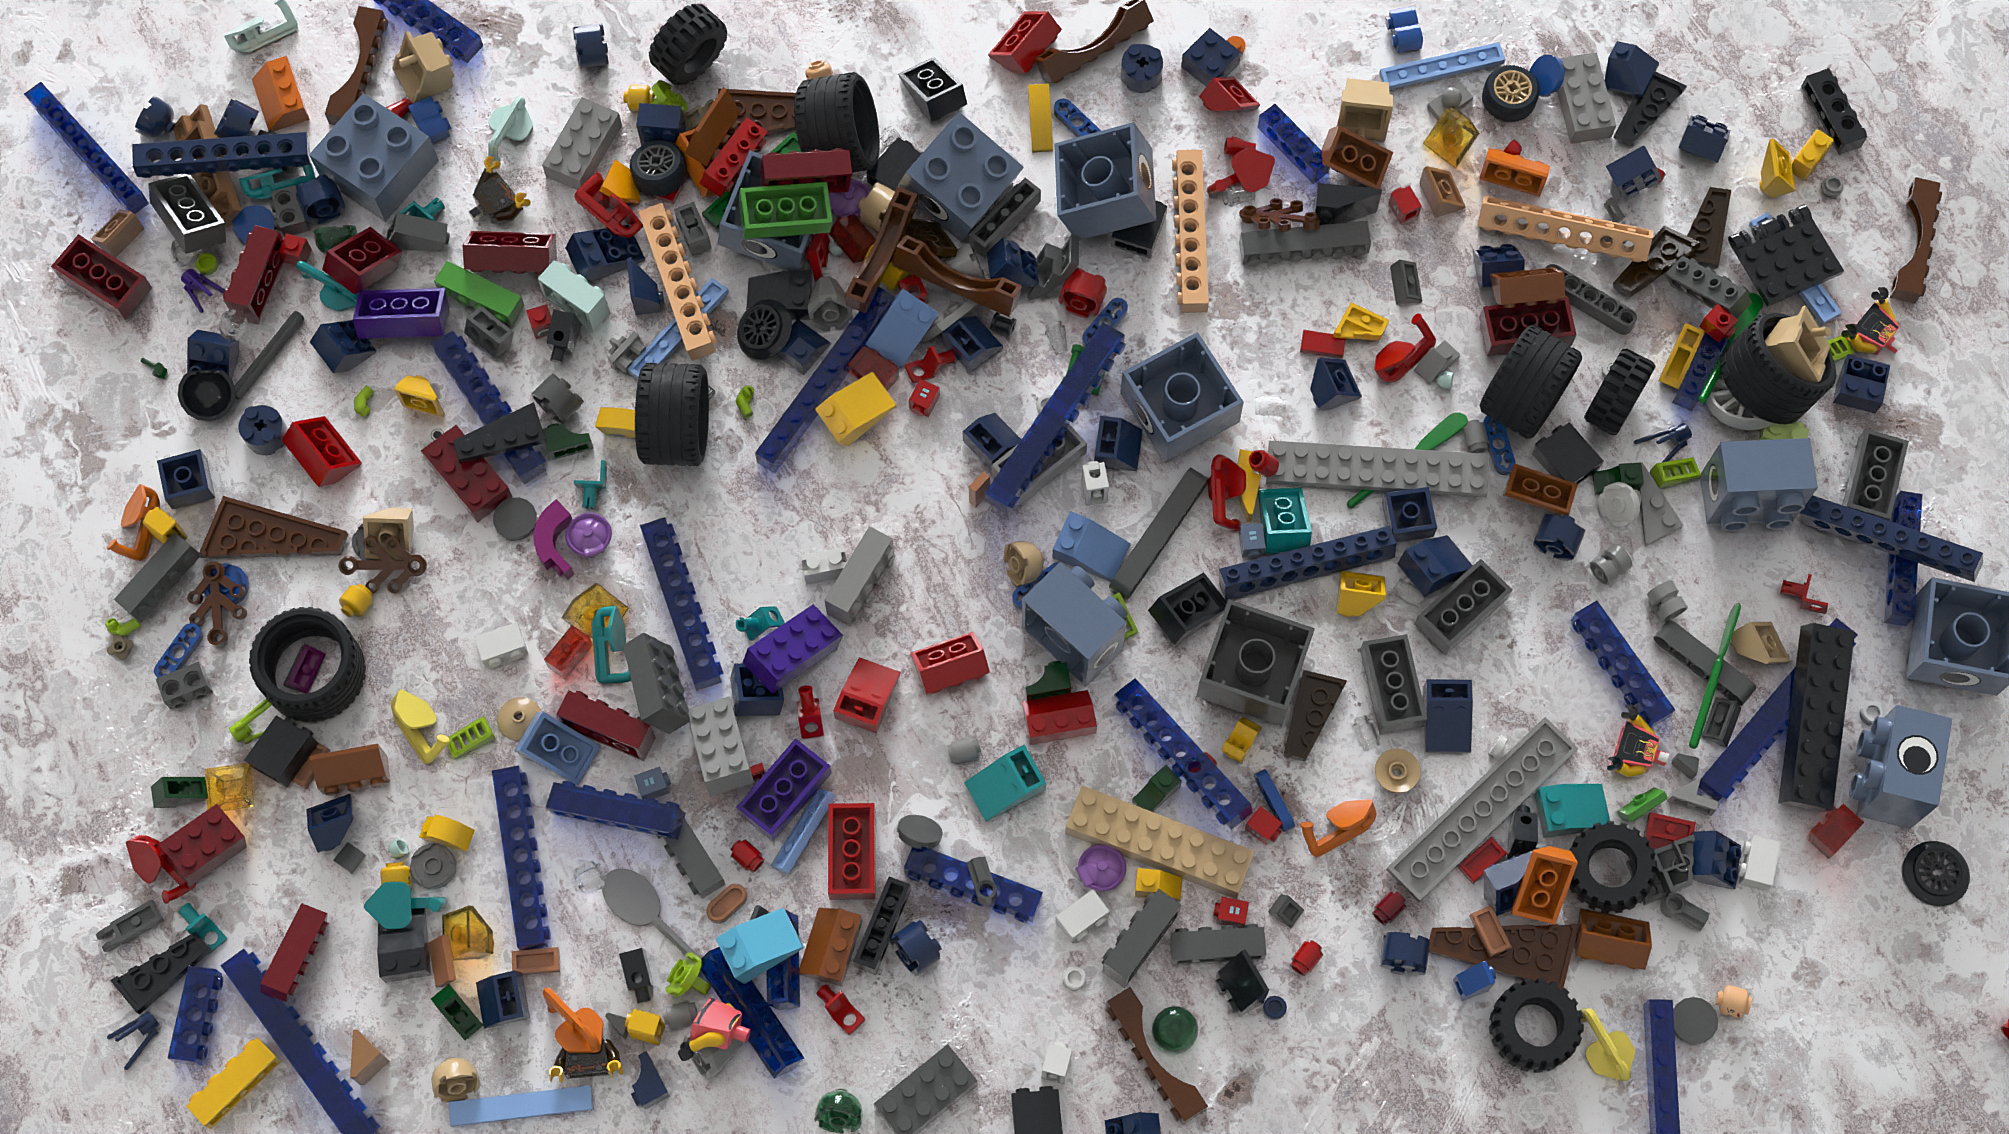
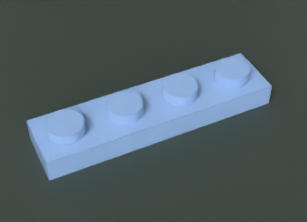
M823 789L816 791L772 862L771 866L774 869L789 874L790 870L795 867L798 857L808 846L809 839L814 831L819 828L822 818L828 811V804H832L836 795Z

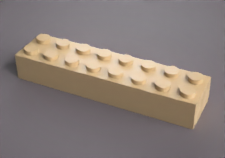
M1083 785L1065 828V834L1094 845H1107L1119 850L1125 857L1182 877V879L1237 899L1255 852Z

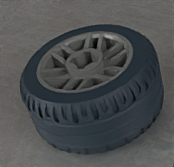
M666 140L647 142L636 149L630 159V172L634 183L645 194L651 196L669 195L678 190L686 180L687 166L683 152L672 142Z

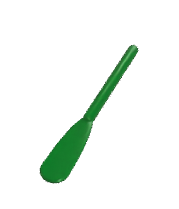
M1748 294L1752 303L1738 317L1735 325L1737 330L1729 338L1724 350L1757 318L1763 307V300L1758 294ZM1721 355L1698 398V401L1702 404L1707 402L1721 374Z
M1460 412L1450 414L1434 427L1419 442L1415 449L1433 450L1460 432L1466 426L1468 418ZM1361 490L1347 501V507L1354 508L1374 491Z
M1736 603L1729 613L1718 657L1714 662L1689 742L1691 749L1698 747L1722 671L1723 658L1740 614V603Z

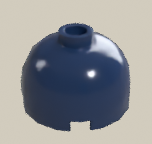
M155 95L148 101L151 106L147 109L143 108L135 124V128H137L135 132L152 139L160 138L165 133L170 134L175 127L172 107L164 99Z

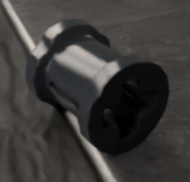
M996 312L992 318L990 330L996 329L1011 337L1017 319L1013 318L1011 320Z

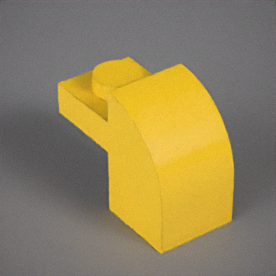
M1242 716L1221 748L1222 752L1231 759L1242 763L1262 727Z
M434 814V817L427 816L422 825L419 838L425 841L441 843L453 850L467 851L475 830L456 820Z

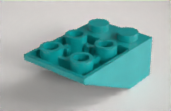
M1025 744L1003 755L964 782L986 822L1046 791V782Z

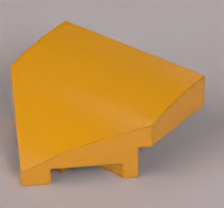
M614 160L599 191L607 196L614 194L625 203L633 202V204H640L639 191L634 183L630 169L619 161Z

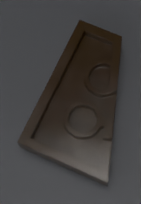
M911 219L905 231L908 235L924 242L940 258L956 257L957 247L937 221Z

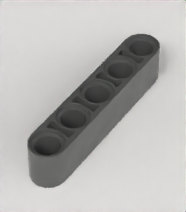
M1549 264L1545 267H1554L1564 272L1565 296H1568L1570 305L1619 334L1626 335L1632 331L1637 321V314L1631 308L1556 264ZM1566 286H1570L1574 290H1569L1566 288ZM1584 297H1588L1592 301H1587ZM1603 308H1607L1611 312H1605ZM1621 319L1627 320L1629 324L1624 323Z
M1667 620L1654 636V641L1708 683L1718 655L1672 620ZM1723 659V667L1716 690L1727 699L1737 701L1740 706H1743L1756 690V685Z

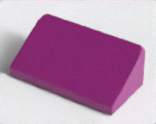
M307 644L302 645L283 685L307 694L326 654Z

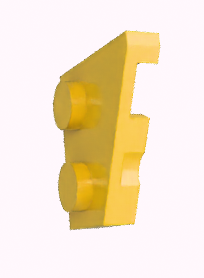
M1351 302L1334 331L1333 337L1380 340L1390 320Z

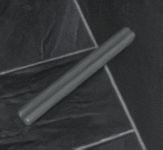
M294 311L234 385L236 398L241 399L302 323L304 317L301 313Z

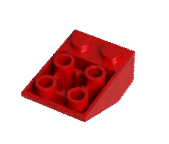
M859 657L833 710L834 718L877 734L901 672Z

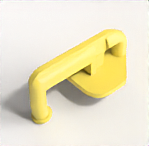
M401 689L391 701L394 720L421 761L425 764H430L450 740L445 735H437V741L430 748L418 728L433 725L437 719L436 715L426 701Z
M1581 1009L1583 1015L1581 1020L1584 1022L1588 1021L1598 1038L1597 1041L1587 1047L1585 1052L1586 1059L1596 1074L1628 1081L1631 1078L1630 1071L1635 1055V1048L1629 1037L1622 1031H1613L1608 1034L1593 1009Z

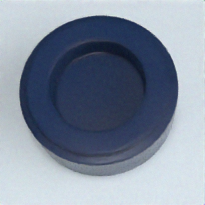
M1270 996L1263 1004V1013L1270 1020L1281 1019L1287 1010L1286 1002L1279 996Z

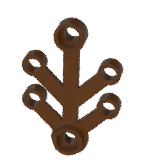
M1274 198L1270 200V205L1259 208L1249 205L1239 211L1242 222L1247 224L1255 223L1262 230L1269 229L1270 222L1277 226L1281 232L1291 230V221L1303 223V228L1306 230H1316L1320 227V218L1315 212H1308L1305 216L1291 215V213L1303 211V202L1299 200L1290 202V207L1283 208L1282 199Z
M370 535L364 539L363 545L381 560H356L352 556H346L340 560L338 567L344 575H351L356 570H382L365 585L372 594L380 589V585L394 570H404L397 579H393L388 583L387 588L389 592L396 594L411 576H420L426 571L427 562L419 554L411 555L400 544V539L393 535L386 540L385 544L388 549L394 550L403 559L395 560L378 544V539ZM390 539L395 540L397 545L391 546L389 543ZM367 540H373L374 546H369ZM346 561H351L353 563V567H347ZM413 561H417L420 564V567L415 568L413 566ZM369 583H374L376 585V589H371L369 587ZM392 583H396L398 585L397 590H394L391 587Z
M212 561L204 566V578L195 590L191 591L187 596L189 603L193 605L201 604L198 610L190 615L189 622L196 624L198 627L202 626L205 622L204 616L212 607L213 629L208 632L207 639L210 644L220 647L225 645L228 640V634L223 630L221 605L229 610L232 616L238 620H243L247 616V610L244 607L237 606L220 592V583L228 588L230 594L235 598H242L246 590L242 585L235 584L225 576V568L221 563ZM217 569V574L213 577L212 573ZM210 586V592H211V593L208 595V597H207V598L205 599V601L202 603V601H203V595H202V594H203V593L206 591V589ZM240 588V593L236 595L235 590ZM197 594L198 599L193 602V597ZM241 609L242 614L237 616V611ZM199 616V622L195 623L194 619ZM222 634V639L218 642L217 637Z

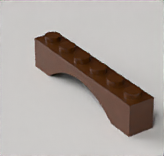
M1129 0L1119 6L1110 25L1092 42L1073 49L1050 48L1035 57V62L1045 81L1058 83L1068 73L1078 71L1081 65L1096 60L1099 54L1114 49V45L1129 40L1135 32L1147 29L1154 19L1145 0Z
M358 6L353 25L360 41L359 59L348 81L338 91L330 95L325 111L329 124L336 125L363 93L366 94V86L371 82L372 67H375L377 63V51L382 47V35L388 27V19H386L383 10Z
M1915 177L1909 186L1906 206L1916 226V248L1912 259L1899 269L1894 276L1889 298L1916 303L1920 296H1924L1926 284H1923L1924 278L1927 277L1929 272L1927 259H1930L1933 247H1930V242L1933 241L1936 233V228H1933V225L1939 215V210L1936 207L1942 197V192L1939 191L1941 184L1939 182Z
M897 187L889 203L874 245L845 293L846 306L866 314L896 252V247L901 242L918 207V195L916 193Z
M905 235L896 247L894 267L1010 317L1018 305L1022 285L1003 277L982 279L960 273L941 261L924 242Z
M1129 987L1106 1002L1107 1009L1105 1010L1107 1016L1112 1022L1116 1021L1119 1025L1118 1032L1125 1042L1127 1040L1133 1047L1130 1049L1131 1053L1137 1061L1141 1060L1146 1067L1143 1071L1150 1081L1154 1080L1159 1087L1156 1091L1163 1102L1167 1100L1172 1107L1169 1111L1175 1121L1178 1122L1180 1120L1184 1125L1206 1111L1208 1105L1197 1088L1172 1076L1152 1055L1143 1032V1005L1132 988Z

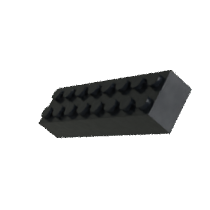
M1810 623L1800 627L1779 804L1817 812L1831 811L1834 808L1855 632L1818 623Z

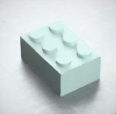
M553 260L539 276L538 282L544 297L563 311L575 313L580 322L593 332L610 314L604 291L597 286L592 287L582 275L572 273V270L566 264H559Z

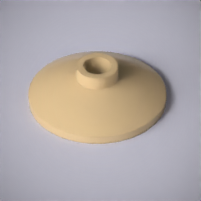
M517 697L507 701L501 707L497 716V724L501 733L508 739L520 741L536 712H541V709L536 702L525 697ZM516 714H522L520 720L515 719Z
M1397 748L1385 751L1378 758L1375 765L1377 781L1384 789L1393 793H1404L1414 788L1421 774L1420 765L1416 757L1404 749ZM1393 770H1399L1401 775H1393Z

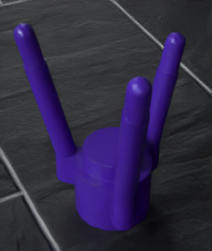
M194 269L186 270L181 276V281L185 284L184 290L188 292L200 313H203L204 310L193 290L201 289L208 296H212L209 289L203 285L205 282L224 294V288L206 278L202 273L198 274Z

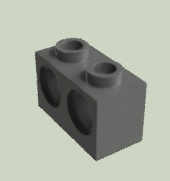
M296 185L271 191L273 200H269L272 212H276L277 218L274 219L277 231H282L284 237L286 233L296 235L310 231L308 222L304 219L296 199Z
M691 202L675 208L674 212L677 223L691 255L693 256L711 249L709 235L695 203Z
M482 306L466 318L464 334L496 359L511 347L514 332Z
M199 661L156 678L162 699L170 709L181 708L187 702L194 699H203L207 694L213 692L205 668ZM200 679L197 686L191 687L193 681ZM179 688L175 695H170L173 689Z

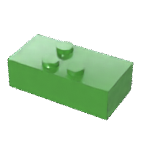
M827 182L740 188L739 207L744 239L830 233L832 215Z

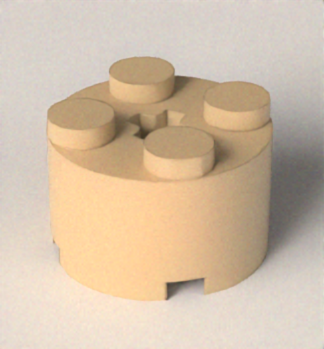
M876 183L868 196L862 198L859 202L858 208L861 209V221L880 231L895 191L885 185Z

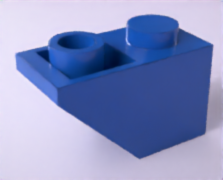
M1486 961L1457 974L1453 981L1461 1000L1464 1001L1488 992L1495 983L1496 974L1491 965L1488 966Z

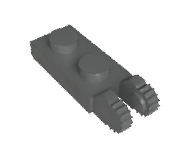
M149 900L112 921L109 926L96 933V937L98 940H102L115 932L117 937L102 945L103 951L108 952L158 925L164 919L156 903L153 900Z

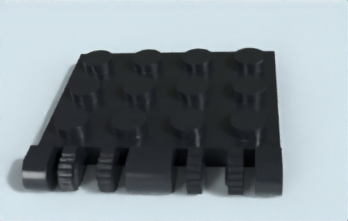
M1805 204L1788 211V216L1793 224L1792 227L1789 226V222L1783 214L1778 215L1777 220L1773 217L1759 223V226H1752L1751 232L1756 240L1755 243H1752V239L1746 230L1728 237L1730 246L1767 307L1842 275L1844 272Z

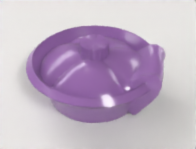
M851 178L849 192L828 193L831 212L844 218L860 216L861 209L858 208L861 199L867 197L871 192L869 187L861 180Z
M583 513L576 516L568 524L565 532L568 547L574 553L584 556L585 559L604 553L612 537V529L609 522L603 516L596 513Z
M1096 844L1083 852L1079 859L1078 867L1075 869L1084 887H1089L1096 891H1109L1116 888L1123 881L1126 875V861L1119 850L1107 845Z

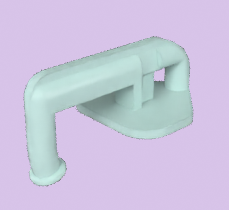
M275 0L274 2L281 9L286 19L285 22L259 34L256 27L264 23L262 17H257L243 23L224 35L229 47L236 52H251L294 32L298 28V23L286 0ZM244 33L247 40L238 44L234 36Z
M522 96L516 97L511 105L496 108L489 118V127L495 132L488 144V156L494 157L492 164L494 161L500 160L498 147L505 136L515 141H522L528 137L533 128V122L525 106V98Z

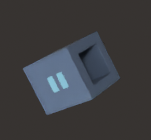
M1263 524L1240 525L1239 539L1242 557L1257 559L1263 556L1266 549Z
M660 766L634 775L643 802L669 793L667 786L671 785L667 772L662 773Z

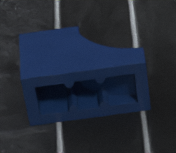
M647 1051L638 1055L641 1072L637 1082L632 1085L635 1092L631 1093L637 1106L641 1104L644 1110L670 1097Z

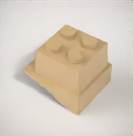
M406 31L400 52L396 54L392 66L397 79L412 104L430 96L433 97L453 87L452 78H454V73L451 69V66H453L452 60L448 54H444L441 40L439 38L436 39L432 32L413 38L411 33Z
M1347 78L1345 90H1342L1337 126H1341L1369 140L1385 141L1393 110V95H1390L1389 82Z
M1802 306L1797 316L1780 319L1765 339V343L1770 353L1786 370L1803 380L1819 382L1826 367L1824 362L1830 348L1824 336H1829L1831 329L1829 327L1819 328L1807 307Z

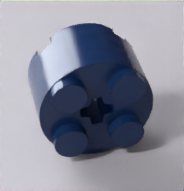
M603 23L573 27L579 67L589 68L609 64L607 42L604 41Z
M1147 44L1130 45L1123 54L1121 62V79L1127 85V88L1136 93H1146L1160 84L1163 71L1161 51Z
M231 99L214 134L218 138L248 136L259 111L238 100Z
M325 174L319 175L316 179L306 183H300L296 187V199L304 219L308 223L312 224V221H317L318 224L332 222L341 215L340 211L342 208L345 210V203L337 183Z
M258 405L246 408L238 425L240 436L256 454L271 455L285 445L282 442V438L288 428L279 412L270 406Z
M1545 513L1533 545L1544 554L1547 551L1554 553L1553 558L1566 561L1573 560L1579 550L1586 530L1574 523L1575 519L1571 516L1563 515L1558 517Z
M921 920L911 922L890 938L891 945L893 946L896 943L898 950L895 951L896 955L910 972L915 970V976H918L939 961V951L942 950L938 941L935 938L931 940L926 933L928 930Z
M1388 932L1386 935H1383L1380 966L1391 969L1393 974L1403 975L1405 971H1411V973L1416 975H1425L1430 940L1420 935L1415 939L1410 937L1411 933Z

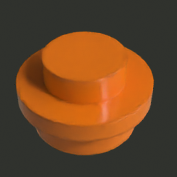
M1231 36L1227 39L1230 44L1241 51V54L1245 51L1246 43L1243 38Z

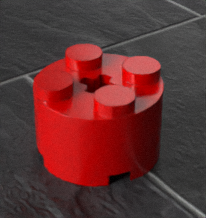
M1076 268L1065 280L1058 301L1061 305L1063 302L1067 306L1065 310L1075 316L1088 318L1091 314L1097 316L1107 293L1106 280L1100 275H1093L1081 268Z

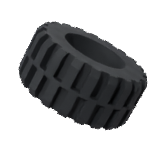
M695 3L691 4V6L687 5L682 10H678L673 17H670L653 38L654 41L651 43L649 51L650 63L672 84H688L690 81L697 79L699 75L705 73V70L708 67L710 68L714 60L719 57L720 51L723 50L724 43L727 41V28L705 5Z
M1628 348L1622 349L1584 415L1586 422L1610 435H1617L1656 367L1654 362Z
M1607 821L1604 825H1601L1599 822L1593 824V827L1590 829L1587 827L1579 837L1575 838L1569 850L1578 862L1570 883L1571 891L1578 895L1577 899L1581 903L1585 901L1589 904L1588 908L1593 910L1595 908L1601 909V913L1608 914L1609 911H1615L1616 914L1622 913L1625 909L1631 910L1635 908L1636 904L1641 903L1646 898L1657 875L1656 854L1654 848L1649 846L1650 841L1646 836L1642 838L1639 835L1640 831L1634 827L1631 830L1627 828L1628 824L1622 822L1620 825H1615L1614 821ZM1603 848H1615L1624 852L1633 863L1631 879L1620 887H1607L1598 883L1592 877L1589 870V861L1596 851Z
M1531 978L1525 979L1521 983L1513 984L1493 1006L1494 1009L1489 1019L1491 1020L1489 1033L1493 1034L1494 1037L1491 1041L1494 1047L1498 1046L1500 1049L1498 1054L1502 1058L1506 1056L1510 1060L1508 1064L1513 1067L1518 1065L1521 1066L1522 1071L1534 1070V1073H1541L1544 1070L1550 1071L1570 1058L1576 1051L1577 1046L1580 1045L1582 1040L1580 1035L1584 1031V1024L1580 1021L1583 1018L1582 1011H1577L1576 1006L1578 1002L1575 998L1571 1000L1568 997L1570 992L1567 989L1563 988L1560 990L1557 988L1558 983L1553 981L1545 983V979L1537 978L1536 981H1532ZM1526 1005H1537L1549 1011L1557 1025V1035L1553 1042L1546 1046H1534L1526 1042L1519 1035L1515 1026L1517 1012Z

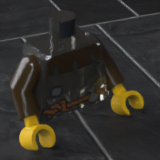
M488 156L484 160L486 168H484L472 195L477 206L468 211V213L475 222L484 216L492 224L513 221L523 210V206H530L531 201L524 199L527 196L526 193L519 192L515 194L497 172H493V169H499L501 164L499 161H494L492 165L494 160L492 156Z
M603 1035L601 1050L596 1053H569L562 1047L553 1067L549 1069V1080L552 1082L553 1077L559 1076V1082H563V1072L567 1079L604 1075L613 1077L612 1073L616 1070H619L620 1075H622L623 1069L620 1063L619 1051L611 1040L605 1039Z

